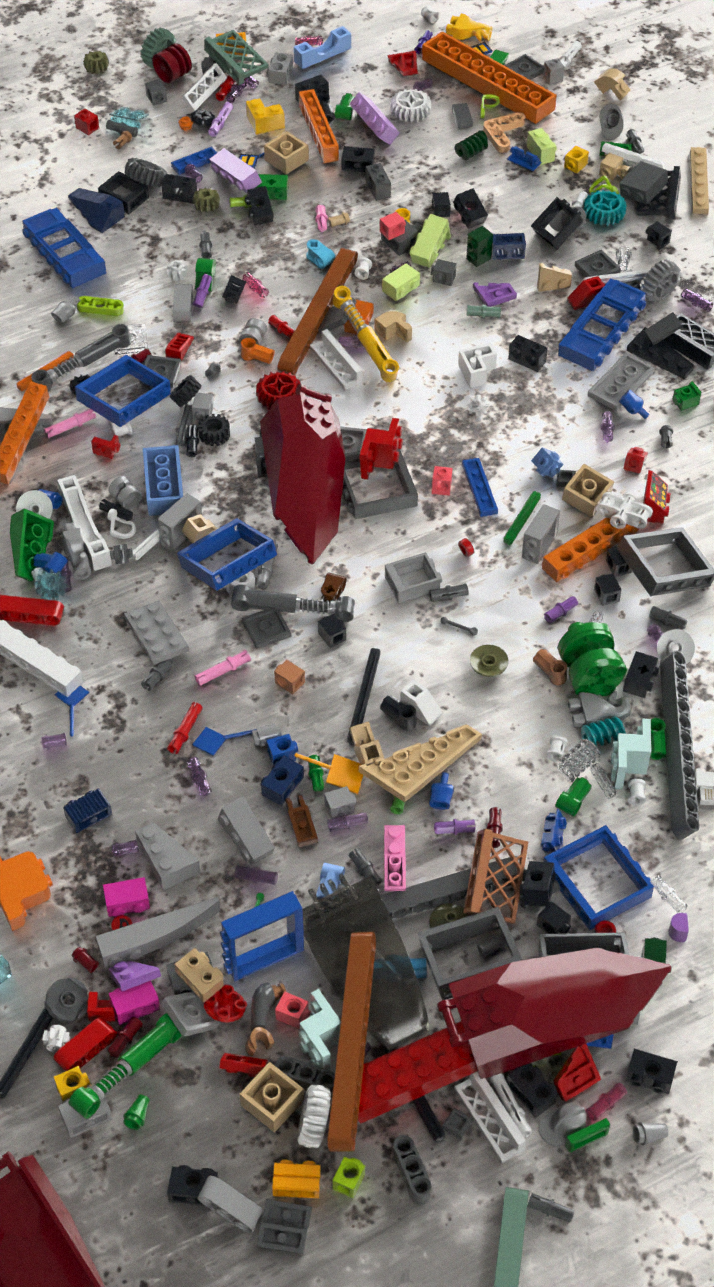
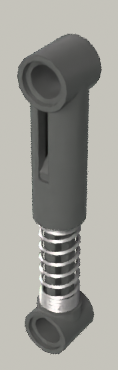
M124 324L114 326L112 332L75 352L73 358L70 357L65 363L62 362L61 365L58 364L57 367L54 366L53 369L47 371L40 369L33 372L31 376L32 381L47 386L49 392L53 382H56L57 379L59 380L60 376L67 375V372L71 373V370H75L76 367H86L117 348L128 347L131 344L129 328Z
M237 585L233 589L231 606L237 611H246L251 608L295 613V611L299 612L300 610L302 612L307 610L308 613L309 611L313 613L317 611L318 614L320 612L325 614L326 612L328 615L335 614L343 622H350L354 618L355 600L349 596H341L336 601L332 600L330 602L328 600L324 602L323 599L321 601L318 599L314 601L313 598L311 600L306 598L305 600L303 597H297V594L251 590L246 585Z

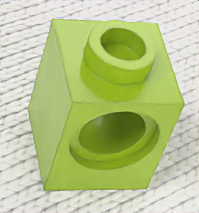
M344 1156L332 1180L333 1190L354 1199L365 1176V1165L356 1158L349 1159ZM346 1173H353L356 1176L353 1178H346L344 1175Z

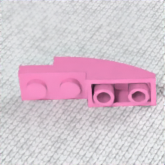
M384 825L385 891H406L405 825Z

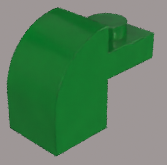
M198 258L195 268V290L200 286L203 275L208 274L212 276L208 291L212 292L213 277H215L216 260Z

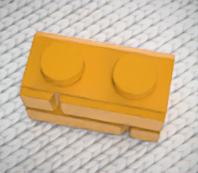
M281 1160L280 1163H274L273 1197L319 1199L321 1165H316L314 1161L293 1164L291 1160Z

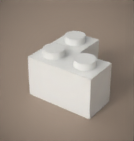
M492 343L459 350L458 366L469 387L485 385L487 371L496 369L497 353Z

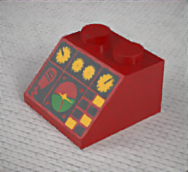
M648 470L643 504L648 505L653 510L647 522L663 524L664 517H668L669 506H666V503L670 502L671 493L667 492L668 484L652 470Z

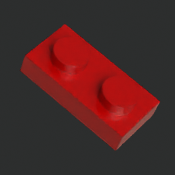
M224 1053L220 1060L219 1068L225 1069L229 1073L244 1072L249 1076L256 1077L268 1064V1060Z

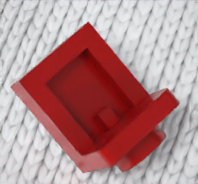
M114 435L111 441L95 436L91 440L93 453L110 459L119 452L121 447L117 435Z
M640 447L631 448L627 452L623 469L640 474L648 452H645Z

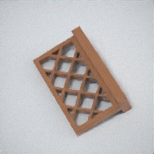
M488 829L477 832L463 914L474 915L483 912L481 911L482 902L488 899L493 908H501L507 903L511 910L510 918L504 916L503 918L506 923L515 924L528 841L493 833L492 830ZM493 838L500 840L504 848L496 852L492 847ZM513 844L522 846L521 854L517 857L514 856L509 848ZM504 850L507 851L512 859L505 865L498 856ZM495 858L500 868L492 873L488 865L489 861ZM512 863L518 869L517 875L513 878L506 869ZM500 871H503L508 879L502 885L499 884L494 876ZM490 878L497 887L491 893L485 888V882ZM509 883L514 888V895L510 898L502 889ZM497 891L500 892L505 900L498 906L491 897Z

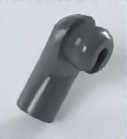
M211 363L205 371V376L212 378L215 373H220L221 365L219 363Z

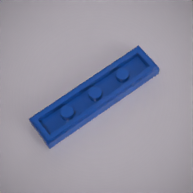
M480 458L463 460L462 467L480 517L498 514V507Z

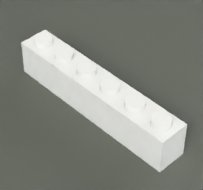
M0 620V654L67 697L83 684L82 672L77 666H72L63 657L53 654L49 648L42 647L33 638H28L19 629H14L5 620Z

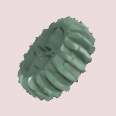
M155 28L154 31H150V35H146L147 38L143 40L144 44L141 45L142 49L140 52L142 54L140 57L150 68H153V55L165 50L177 41L173 33L164 28Z

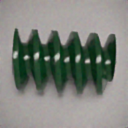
M480 130L456 143L454 150L459 157L468 160L474 157V155L483 152V150L488 149V138L486 133Z

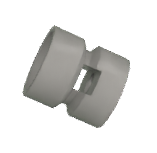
M257 318L249 319L239 337L240 344L244 338H252L256 341V344L260 345L267 332L266 324Z
M125 476L116 478L109 486V493L125 509L135 508L142 499V493Z

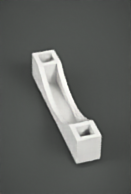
M72 475L57 480L59 492L72 522L75 523L76 528L81 529L84 550L93 570L96 571L112 566L110 551L91 518L76 476Z

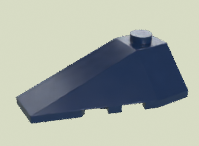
M78 188L68 195V199L76 209L80 210L82 216L88 220V224L101 233H104L125 217L123 202L112 195Z

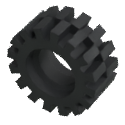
M189 375L174 388L170 398L179 407H183L196 396L195 394L199 392L202 385L192 375Z
M208 414L206 419L202 417L201 421L198 422L199 439H201L202 443L205 442V445L210 443V446H214V444L220 446V442L224 444L225 441L229 440L230 423L225 416L221 417V414L217 416L212 414L210 417ZM214 428L220 429L218 431H209L210 429Z

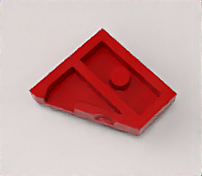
M416 51L388 55V61L402 76L418 74Z
M587 1044L575 1047L553 1080L559 1096L564 1102L602 1080Z

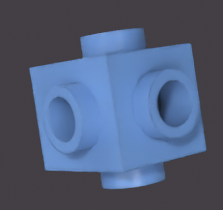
M543 447L531 460L537 467V472L544 477L547 475L553 478L564 465L560 461L561 457L555 451H550Z

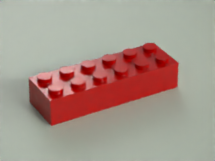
M462 1021L455 1023L459 1035L465 1034ZM446 1027L364 1064L358 1114L359 1123L362 1124L477 1072L478 1069L470 1044L466 1043L457 1047H451L449 1042L451 1037Z

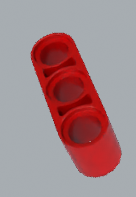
M99 1017L55 1053L53 1060L65 1072L77 1066L81 1069L116 1038L117 1032L102 1017Z

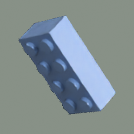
M178 445L143 448L149 516L162 515L183 497Z

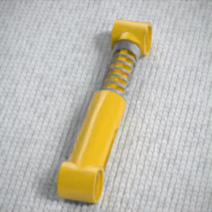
M338 286L334 290L333 305L341 309L345 316H348V320H350V323H352V326L357 331L358 339L381 372V378L386 382L395 381L399 371L398 362L391 358L372 327L365 324V320H362L363 317L357 312L358 309H355L353 300L350 297V289L346 286Z

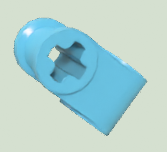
M311 239L307 242L308 252L306 253V258L320 269L333 263L336 256L331 249L316 239Z

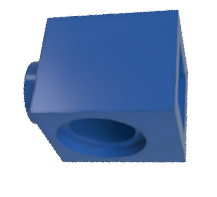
M290 734L266 740L267 752L272 765L276 761L279 762L283 756L296 761L294 754L298 752V746L295 740L292 741Z

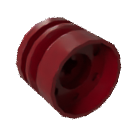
M178 43L172 44L165 50L153 55L152 58L153 68L157 76L168 84L189 73L192 69V61L188 52Z

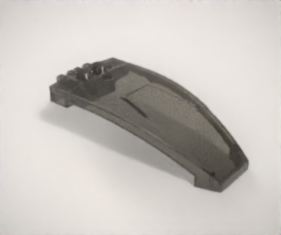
M342 873L339 875V880L344 888L337 891L335 883L330 879L327 883L332 894H329L324 883L319 884L320 890L325 897L319 900L312 888L308 890L313 904L303 908L304 938L322 973L343 1003L351 934L355 932L375 933L376 950L367 1032L388 1051H392L430 1032L426 1007L406 948L371 876L353 885H349Z

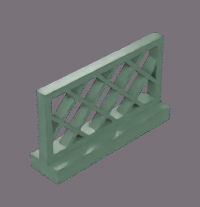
M231 30L213 39L210 36L204 38V51L238 85L243 84L245 78L269 68V64L235 30ZM233 36L236 40H231L228 38ZM226 43L233 44L234 47L226 46ZM237 45H240V46H244L245 48H244V49H242V48H236V46H237ZM225 51H231L233 53L227 54ZM235 52L243 53V56L234 54ZM245 54H251L253 57H246ZM233 59L242 61L241 63H237ZM249 61L252 62V64H244L243 62ZM254 62H255V63H261L262 65H260V66L254 65ZM242 68H246V69H250V70L247 71V72H244V70H243Z

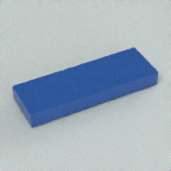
M211 146L171 162V167L178 175L211 163L209 159L217 154V152Z

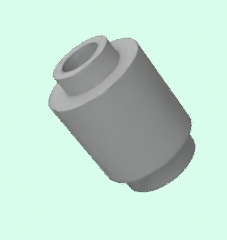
M275 723L257 727L256 730L252 731L255 746L260 745V747L267 746L266 740L282 736L280 727H276Z

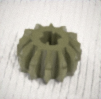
M101 50L89 51V54H85L83 64L87 72L98 74L107 70L109 59L106 53L101 52Z
M205 187L204 189L199 188L195 192L193 204L196 210H200L201 213L204 211L208 213L209 211L214 212L215 209L219 208L220 196L217 190H213L212 187L209 189Z

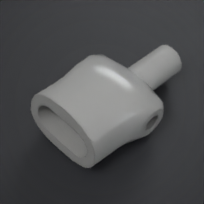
M75 296L69 302H60L51 312L52 317L57 322L63 324L74 315L76 311L74 306L81 301L80 298Z

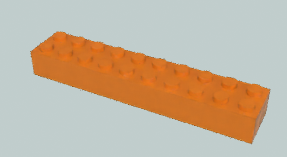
M443 31L422 44L423 61L484 95H497L500 98L501 105L516 113H523L526 119L535 124L552 113L556 108V94Z

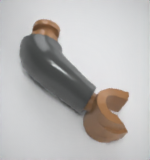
M268 982L263 983L254 991L251 1004V1034L245 1044V1050L250 1056H253L257 1049L256 1040L262 1041L265 1044L266 1050L271 1049L275 1043L270 1032L266 1030L269 1008L286 992L283 983H279L277 986L271 985Z

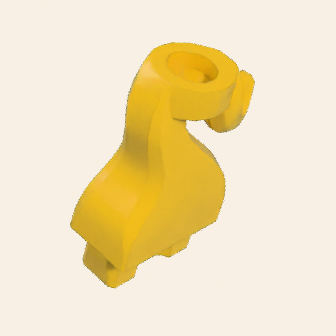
M462 13L459 17L452 15L450 24L446 26V34L453 35V38L457 40H465L475 36L479 41L482 40V37L489 41L493 30L492 26L475 22L469 16Z

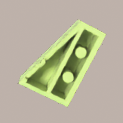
M430 214L428 219H425L423 229L418 233L416 243L410 249L413 263L428 268L432 266L439 255L437 253L438 250L445 247L444 241L451 238L448 219Z

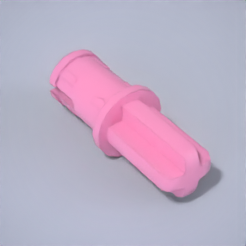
M318 205L315 209V221L320 232L327 230L328 217L324 205Z

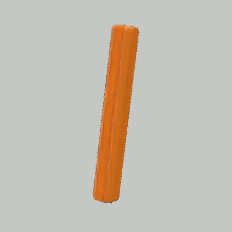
M67 351L40 369L46 371L53 369L54 366L57 367L58 364L65 363L66 360H69L70 357L73 358L74 355L71 351ZM32 374L16 383L20 391L27 389L30 381H32Z

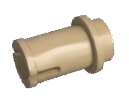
M344 212L341 215L328 218L331 228L341 224L347 225L350 222L348 213Z

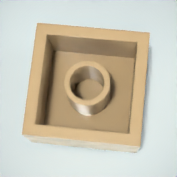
M287 131L264 145L265 161L285 174L290 173L309 161L308 145Z
M583 464L565 486L562 500L593 518L597 512V505L602 502L603 494L605 492L612 493L614 481Z
M270 1062L240 1093L241 1106L274 1133L304 1101V1089Z

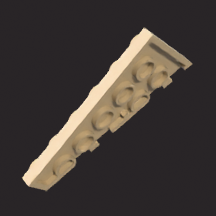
M466 724L446 732V735L442 737H432L429 739V742L424 744L419 742L396 751L388 758H378L370 765H360L358 772L403 802H406L478 743L482 738V734Z

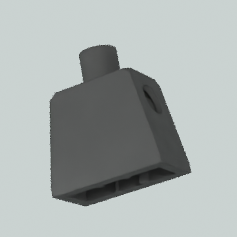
M405 220L404 234L388 241L381 233V239L400 256L415 245L417 235L422 231L419 223L411 225Z

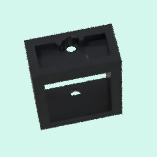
M120 171L98 187L99 193L112 195L122 201L124 213L128 215L149 199L148 185L134 181ZM122 186L132 191V193L124 198L113 191Z
M556 197L533 222L531 227L537 235L558 250L579 227L583 219L580 216L581 212L574 207L572 209L565 199L561 200ZM563 210L572 218L556 236H553L544 228Z

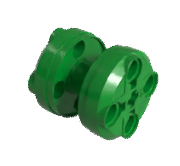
M575 622L568 627V631L558 643V653L561 660L566 662L567 667L570 668V682L577 695L579 693H591L597 696H608L616 690V687L627 673L623 658L614 650V638L606 623Z

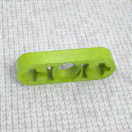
M81 296L79 297L81 301L76 304L77 310L83 313L119 316L124 313L123 302L118 299Z

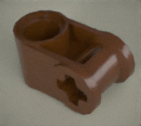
M328 572L321 587V600L323 599L324 602L327 600L329 602L332 600L336 601L345 589L347 577Z

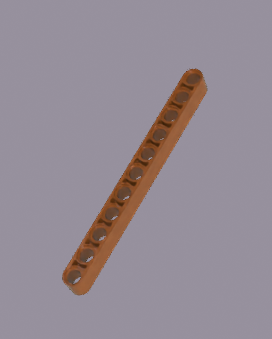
M345 248L339 250L278 362V371L291 372L292 375L297 373L310 349V345L314 342L319 332L318 329L329 308L333 307L334 290L338 286L345 285L357 262V251Z
M355 932L351 934L328 1132V1148L330 1152H353L355 1150L376 950V936L374 932Z

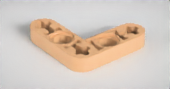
M517 112L484 122L483 131L498 152L506 153L510 150V140L504 131L524 126L525 115Z

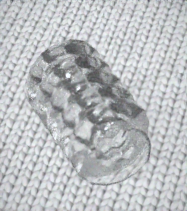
M582 739L579 744L575 745L563 758L558 760L557 768L567 781L573 782L575 777L580 776V772L583 773L585 768L590 767L591 763H594L596 758L600 757V752L593 742Z

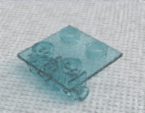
M121 107L109 114L113 116L110 120L119 123L124 122L126 125L137 127L138 129L141 128L139 120L149 116V114L144 113L142 110L131 111L128 107Z

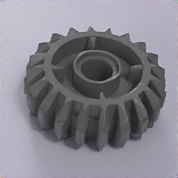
M138 158L128 159L124 171L130 179L154 187H161V183L167 174L166 170L161 166Z

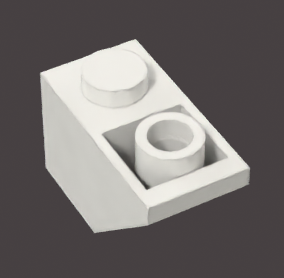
M413 679L401 690L400 702L405 705L414 706L416 717L428 726L442 716V711L429 690Z

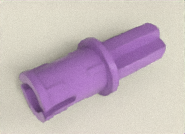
M208 274L203 275L200 286L196 289L197 293L192 303L194 306L203 307L205 298L209 294L208 289L212 276Z
M572 596L562 603H557L554 608L544 613L545 620L551 624L559 617L566 616L569 610L578 605L576 597Z
M453 819V821L435 822L434 832L435 834L454 833V835H457V833H475L476 827H467L468 825H475V820L457 821Z

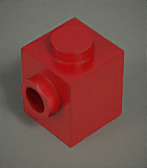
M84 108L74 115L76 129L88 136L99 129L98 115Z

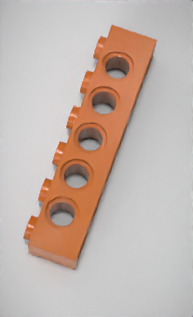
M314 89L300 91L299 107L323 163L339 161V145Z
M30 381L0 445L1 483L9 485L46 406L49 393L45 385Z
M606 517L543 557L542 569L558 582L561 579L567 578L575 570L581 569L589 561H594L600 554L607 552L608 549L616 544H620L623 536L636 534L640 528L626 524L625 528L618 529L610 523L611 518Z

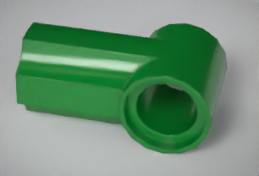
M351 93L343 95L340 104L336 105V119L351 120L353 108L350 102L354 99Z
M660 718L651 719L650 758L652 760L666 758V725Z
M577 777L569 789L560 794L555 807L574 817L578 813L582 801L590 792L592 785L587 779Z

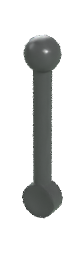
M442 617L440 620L442 624L447 623L469 631L471 635H477L478 633L476 627L469 628L452 622L446 617Z

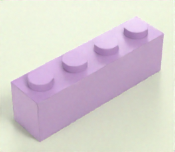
M358 92L350 102V105L379 139L391 145L400 132L370 98Z
M225 148L209 159L212 164V170L216 174L219 173L223 179H227L231 185H236L240 191L243 190L247 193V189H253L262 183L254 168Z

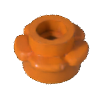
M187 116L182 117L178 121L180 128L185 131L190 130L194 123Z

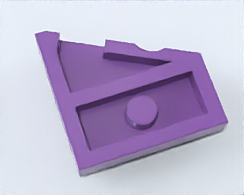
M478 282L473 283V289L488 307L517 299V293L510 283H488V286H478Z
M121 961L116 963L114 967L109 968L111 977L121 991L161 977L158 967L132 961Z

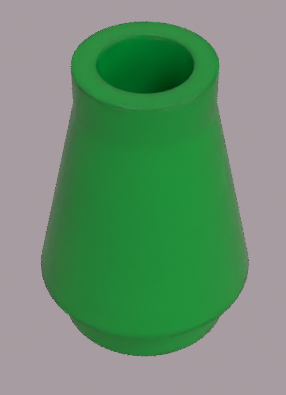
M139 1094L124 1113L123 1123L126 1127L138 1130L144 1125L150 1102L147 1096Z

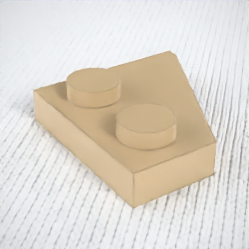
M539 263L538 292L571 287V271L559 269L555 266L549 268L545 267V264Z

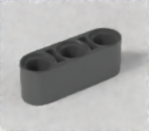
M282 1056L277 1059L275 1067L279 1070L289 1068L290 1071L283 1073L300 1085L305 1092H307L311 1085L323 1086V1083L330 1082L332 1083L331 1086L324 1087L330 1089L331 1098L333 1097L334 1072L289 1056ZM304 1075L311 1076V1078L309 1079H303L301 1077Z
M400 1135L394 1140V1159L412 1201L419 1205L425 1204L431 1197V1181L412 1138L407 1135ZM404 1146L407 1147L409 1150L407 1152H401L399 1148ZM415 1167L417 1171L412 1173L407 1171V1168ZM422 1187L426 1189V1192L418 1193L415 1189Z

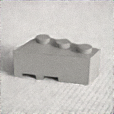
M243 796L222 807L217 820L239 848L246 862L248 861L250 865H253L273 853L274 845Z
M153 822L135 830L137 845L162 890L201 874L199 860Z

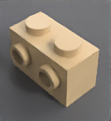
M194 948L175 963V972L204 1003L223 987L224 975L217 967L213 968L208 963L210 960L204 952L201 951L199 953Z

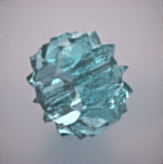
M53 569L50 570V573L44 570L43 575L37 576L38 581H35L34 585L37 595L41 594V599L48 597V600L55 598L58 601L59 595L64 596L67 584L65 583L66 578L61 576L60 571L54 574Z

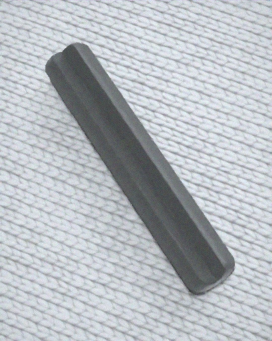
M187 404L184 407L176 437V445L183 447L186 444L185 439L188 426L191 425L193 417L192 405Z

